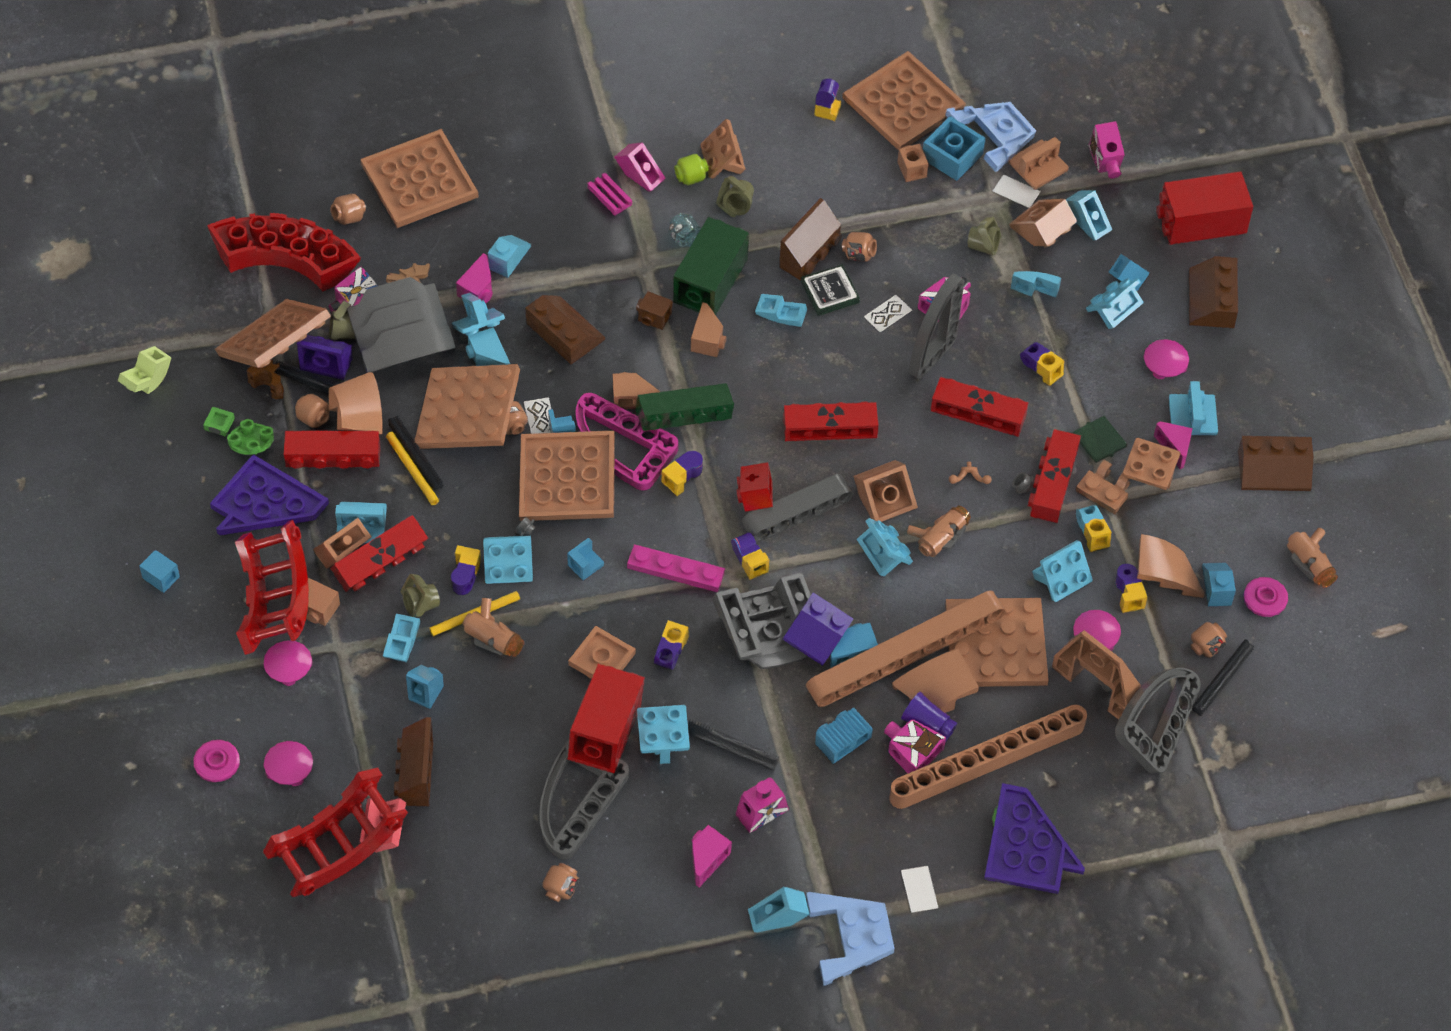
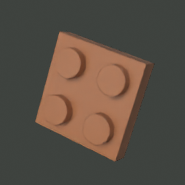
M595 626L568 660L569 666L592 679L598 664L612 666L623 671L636 654V649Z

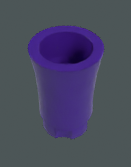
M921 691L911 700L901 717L903 721L915 720L946 737L945 742L952 735L958 724L950 719L951 717L934 705Z

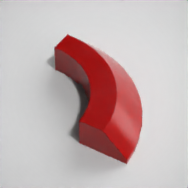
M254 213L249 214L250 217L236 219L234 216L207 225L218 253L230 272L259 265L285 267L305 275L323 292L343 281L361 260L353 247L344 239L341 240L335 236L332 230H325L316 226L315 222L304 218L298 220L288 218L286 214L270 213V216H256Z

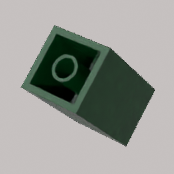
M708 217L673 276V303L696 312H700L702 303H707L716 315L748 260L749 232L726 224L721 220Z

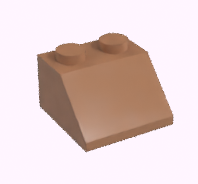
M1066 199L1038 200L1009 225L1033 246L1049 247L1056 242L1055 239L1069 232L1071 226L1077 220Z
M894 460L853 476L859 497L870 517L875 521L880 520L882 522L918 508L906 465Z

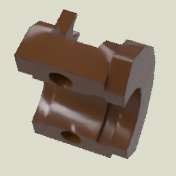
M271 360L265 368L250 366L247 370L248 382L251 384V387L256 388L260 385L270 386L272 398L275 400L284 398V387L281 383V377L274 373L279 367V363L274 365L273 360Z

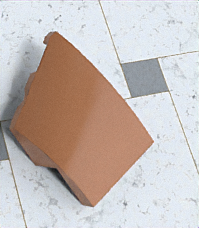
M372 372L329 388L328 410L337 412V430L379 431V435L382 434L381 401L376 379Z
M1141 534L1137 579L1160 582L1159 587L1182 590V595L1203 598L1204 591L1185 553L1165 540Z
M959 648L917 666L892 682V687L908 696L910 701L921 691L934 705L945 713L955 709L957 699L974 694L979 689Z

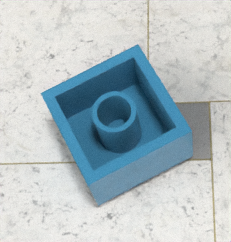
M949 116L926 139L923 144V152L929 164L958 181L983 155L985 137Z

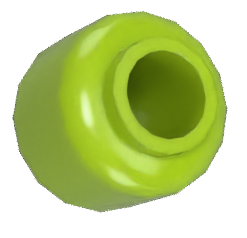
M697 154L679 158L677 165L674 166L678 181L683 182L687 186L703 181L706 177V172L709 171L706 160L701 159Z

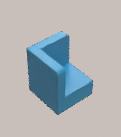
M1120 254L1109 271L1111 275L1120 281L1127 278L1130 280L1139 278L1141 283L1135 287L1136 291L1139 290L1149 275L1148 271Z
M553 409L548 410L551 433L575 432V422L572 421L571 416L555 418Z
M587 538L567 553L568 566L582 580H585L604 566V561L592 550V540L590 538Z
M156 550L140 565L142 578L163 593L180 577L177 564Z

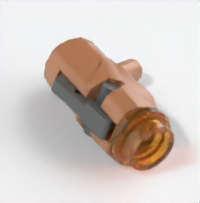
M958 505L957 507H952L945 515L935 520L933 527L921 529L909 525L907 534L920 538L918 541L919 550L924 556L935 557L943 549H952L966 531V526L969 524L971 516L964 507Z
M1317 528L1311 537L1306 532L1293 533L1288 538L1289 542L1287 544V548L1292 553L1291 561L1317 585H1321L1323 588L1332 585L1338 578L1336 569L1331 565L1326 554L1319 550L1320 546L1318 544L1325 535V531L1322 528Z
M482 598L481 613L475 611L472 614H467L463 621L464 631L474 637V644L476 646L500 655L505 654L516 657L523 648L524 640L502 622H499V624L495 622L494 617L490 614L491 599Z

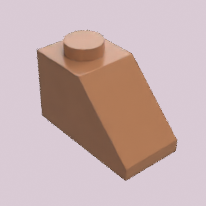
M702 303L691 337V352L717 357L719 350L724 349L726 343V336L723 335V325L708 304Z
M622 372L613 374L614 404L623 409H636L638 395L660 392L637 373Z
M357 518L319 544L313 551L327 569L369 540L371 535L359 518Z
M308 578L309 602L306 618L312 623H320L326 626L340 605L339 593Z

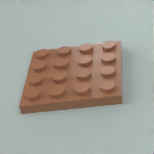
M909 51L843 93V99L897 150L911 145L940 126L947 119L945 116L947 109L964 110L966 105L961 98Z
M442 129L361 159L364 171L397 228L478 198L476 187Z
M285 299L215 348L219 357L262 368L271 362L270 359L274 356L285 353L291 344L305 339L308 332L322 327L325 324V320L331 316L325 308Z
M518 364L432 368L414 443L419 445V449L503 446L520 373Z
M614 431L521 434L520 521L525 517L531 521L614 518Z
M998 598L1006 610L1005 615L1001 619L948 645L949 651L959 648L978 687L1048 686L1041 598ZM946 599L945 609L948 611L970 599Z

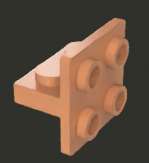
M725 119L700 145L703 157L708 164L709 171L707 172L709 178L713 179L723 169L737 174H741L745 170L737 137L734 135L730 120Z
M1056 137L1049 141L1040 140L1017 153L1008 161L1034 190L1067 172L1069 168L1059 157L1061 142Z
M1136 438L1125 465L1123 476L1167 490V488H1170L1180 451Z

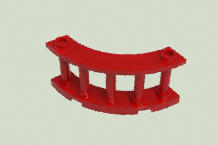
M289 520L281 528L282 533L256 540L252 532L243 534L235 541L243 572H248L250 585L246 586V605L250 607L249 614L244 616L242 624L236 632L245 655L253 653L263 639L288 632L292 642L297 640L303 630L309 602L308 575L300 541L301 532L295 526L293 520ZM285 542L290 559L263 566L259 549ZM291 569V585L266 592L265 578L267 575ZM292 594L289 608L267 614V604L270 600ZM279 620L284 622L283 624L265 629L269 623Z
M378 767L357 772L352 782L341 794L343 799L337 805L333 806L330 804L313 817L314 822L304 828L298 825L270 837L263 853L267 859L277 856L279 858L282 857L297 880L290 893L292 898L302 894L303 896L310 895L315 889L347 873L374 853L403 825L402 821L408 813L407 810L403 809L392 812L376 789L377 783L382 777ZM368 795L383 816V819L376 828H374L361 808V803ZM350 813H353L368 836L356 848L352 846L339 826L340 821ZM327 831L332 832L346 853L345 856L331 865L315 842L317 837ZM301 846L307 847L321 870L305 876L290 851Z

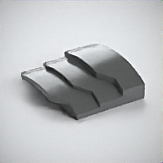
M411 277L367 289L359 304L347 308L366 373H373L396 364L431 354L435 355L455 348L435 283L423 285Z
M802 573L781 577L775 586L740 593L738 588L715 593L712 598L720 620L724 622L729 638L732 639L739 660H749L760 669H769L804 660L807 655L782 640L801 608L811 596Z

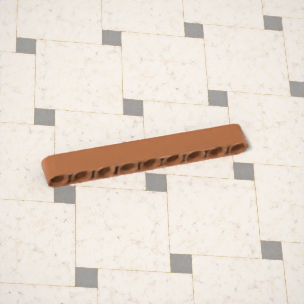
M986 591L814 676L806 683V688L818 707L827 706L998 621L1005 615L1006 610L993 591Z
M1080 705L1068 706L901 776L891 784L890 803L900 809L909 807L1075 737L1084 730L1087 712ZM1071 719H1077V720H1079V721H1078V722H1074V721H1072ZM1049 728H1056L1057 731H1052ZM1030 736H1031V737L1036 738V740H1031V739H1029V738H1027V737H1030ZM1006 746H1013L1014 749H1009ZM984 755H991L993 758H987ZM962 764H969L972 767H965ZM941 773H947L950 776H942ZM919 782H925L928 785L922 786ZM898 791H903V792H905L906 794H905V795H899V794H897L896 792H898Z

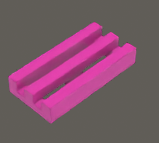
M603 173L601 178H595V182L592 183L590 181L588 183V189L614 216L632 206V199L606 173ZM598 186L619 206L618 208L597 188Z

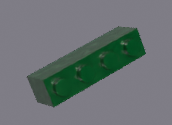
M727 383L638 395L636 413L643 431L732 419L734 402Z

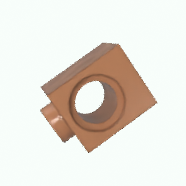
M908 145L899 148L898 164L905 181L909 182L926 178L928 162L921 145Z

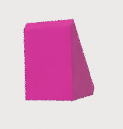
M1160 421L1156 424L1154 437L1160 445L1180 451L1176 465L1179 469H1182L1185 465L1193 428Z

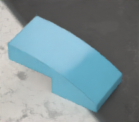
M1014 272L1011 289L1032 296L1034 290L1056 298L1061 278L1041 272Z
M761 294L755 313L774 322L801 327L807 307L803 303L784 302L783 296Z
M396 614L391 634L389 633L383 653L384 658L403 662L408 661L421 622L419 618Z

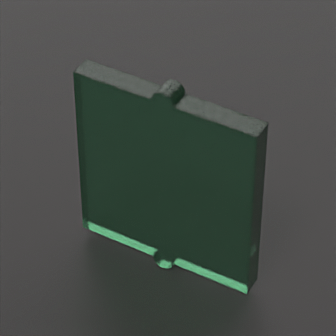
M1105 416L1091 423L1087 422L1085 426L1073 431V434L1081 435L1080 444L1095 463L1108 456L1113 457L1114 453L1127 447L1125 440Z

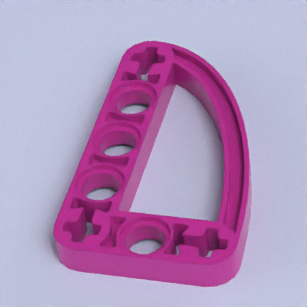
M594 393L583 394L578 400L576 406V426L578 432H590L585 420V416L650 449L634 471L617 459H615L614 475L638 490L650 489L662 474V470L669 465L677 454V437L663 429L643 431L638 416ZM591 402L594 403V406H593V405H589L588 407L586 406V404H590ZM612 411L615 413V416L613 418H605L603 413ZM631 421L635 426L627 429L623 427V423ZM644 432H652L655 436L651 439H645L642 434ZM669 443L672 444V447H671V446H668L667 448L664 447V445H668ZM653 458H658L662 463L658 466H653L649 461ZM647 474V479H643L642 481L639 480V477L644 478V476Z

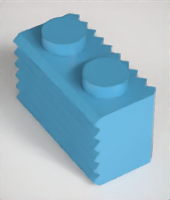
M855 708L848 712L844 710L838 714L835 721L829 723V725L825 723L818 728L815 744L834 764L872 738L873 728Z

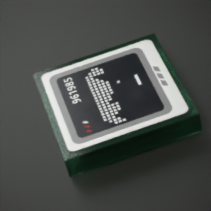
M843 264L801 277V283L818 316L860 303V297Z

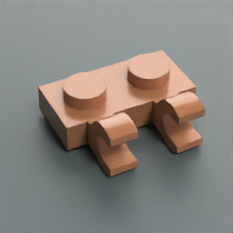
M1103 460L1096 473L1090 470L1076 486V492L1111 513L1116 514L1128 498V493L1125 490L1131 482L1129 481L1130 478L1123 476V473L1115 485L1106 481L1105 479L1111 472L1109 469L1112 464Z

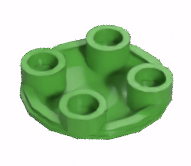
M250 419L241 421L240 426L232 430L227 436L229 447L233 451L244 455L264 452L274 441V433L271 427L254 423Z

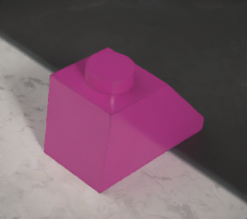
M643 142L628 144L614 156L625 175L647 191H652L666 179Z
M483 253L456 282L457 296L462 299L461 295L471 293L480 298L481 301L484 300L485 303L491 299L493 294L492 282L486 254Z
M709 825L703 831L699 830L692 838L695 885L699 888L731 854V841Z

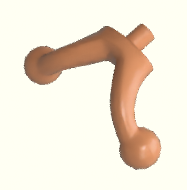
M967 462V467L961 468L958 477L956 475L949 477V482L952 484L960 482L967 473H971L977 481L985 484L991 483L992 480L989 475H985L982 478L978 473L977 467H971V462Z

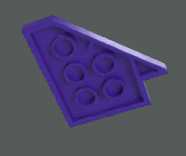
M252 455L212 500L210 507L226 517L216 528L218 535H226L282 526L289 520H293L294 523L316 520L328 506L329 500L264 460Z
M1002 783L984 880L1058 894L1062 871L1084 874V866L1029 790L1024 787Z

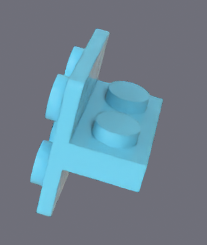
M1127 278L1120 283L1117 281L1112 282L1105 288L1106 292L1098 294L1090 300L1091 304L1086 307V310L1088 312L1097 310L1108 329L1114 328L1144 303L1135 290V287L1141 283L1139 278L1133 280Z
M467 293L461 295L468 317L452 322V326L462 334L472 335L479 331L478 328L484 326L489 328L499 325L500 321L505 319V316L494 308L487 309L484 300L481 301L475 295Z
M1190 381L1188 394L1169 395L1171 424L1193 428L1191 435L1218 434L1215 395H1205L1204 391H1200V381Z
M340 502L339 505H336L335 512L337 532L359 518L371 535V538L362 545L367 544L385 532L387 505L385 503Z
M870 518L865 521L869 529L859 536L857 541L879 575H887L901 562L908 565L913 562L909 556L911 554L909 548L899 541V533L893 526H887L880 520L875 521Z
M531 536L487 537L483 539L485 583L533 581Z
M1078 540L1040 561L1041 566L1032 571L1035 580L1048 586L1051 599L1054 602L1061 600L1093 580L1082 544Z
M685 705L637 709L641 753H655V755L660 756V764L670 763L671 751L690 749Z

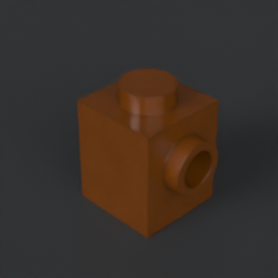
M647 291L644 298H640L636 306L638 321L646 326H653L663 330L672 315V300Z

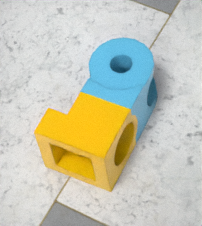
M1092 505L1077 509L1076 519L1087 540L1089 551L1093 552L1110 547L1112 532L1098 507Z

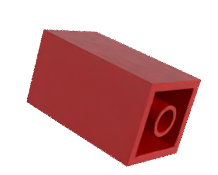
M1242 172L1165 182L1162 192L1159 193L1160 204L1156 208L1158 219H1162L1163 235L1167 236L1171 245L1247 234L1253 211V203Z
M597 665L570 730L568 760L615 773L636 721L637 709L641 708L645 677L618 670L612 666Z

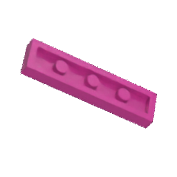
M635 544L627 563V569L714 592L719 591L725 574V568Z

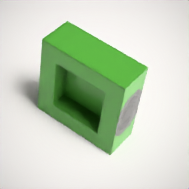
M212 407L203 424L204 430L226 436L235 419L234 413Z

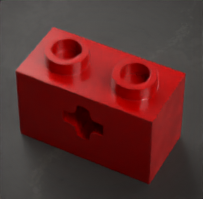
M768 462L742 466L740 476L737 477V498L739 503H743L745 512L773 507V481Z

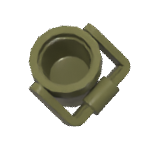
M734 176L727 177L721 184L716 203L731 217L744 215L752 206L754 188L748 181L738 180Z
M985 217L979 226L971 227L968 235V248L987 253V255H996L1002 235L994 217Z
M343 301L336 311H332L328 333L329 340L356 339L347 312V308L351 307L350 303Z
M409 574L401 589L403 602L410 617H421L425 612L440 605L439 594L434 584H426L419 575Z

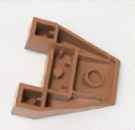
M1085 630L1074 636L1054 655L1052 668L1070 682L1085 668L1113 690L1108 712L1117 719H1120L1127 704L1141 687L1124 661Z

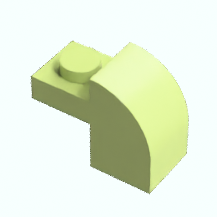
M155 346L139 352L136 366L120 373L118 381L130 391L138 392L143 390L149 394L160 385L166 376L171 357Z

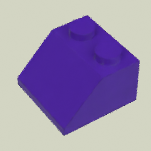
M310 335L297 342L301 370L341 380L345 379L353 359L351 345L341 341L335 342L320 336L314 337Z
M813 592L782 640L823 666L843 637L853 618Z

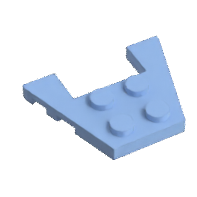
M1011 102L985 104L984 108L975 109L973 106H966L964 110L949 108L945 114L947 118L951 116L964 125L975 121L997 145L998 148L985 153L984 160L995 172L999 171L1034 138L1036 133L1032 125Z
M806 892L810 917L836 914L845 956L820 960L819 965L823 986L832 983L834 979L851 974L853 970L864 965L866 967L894 953V944L885 903Z

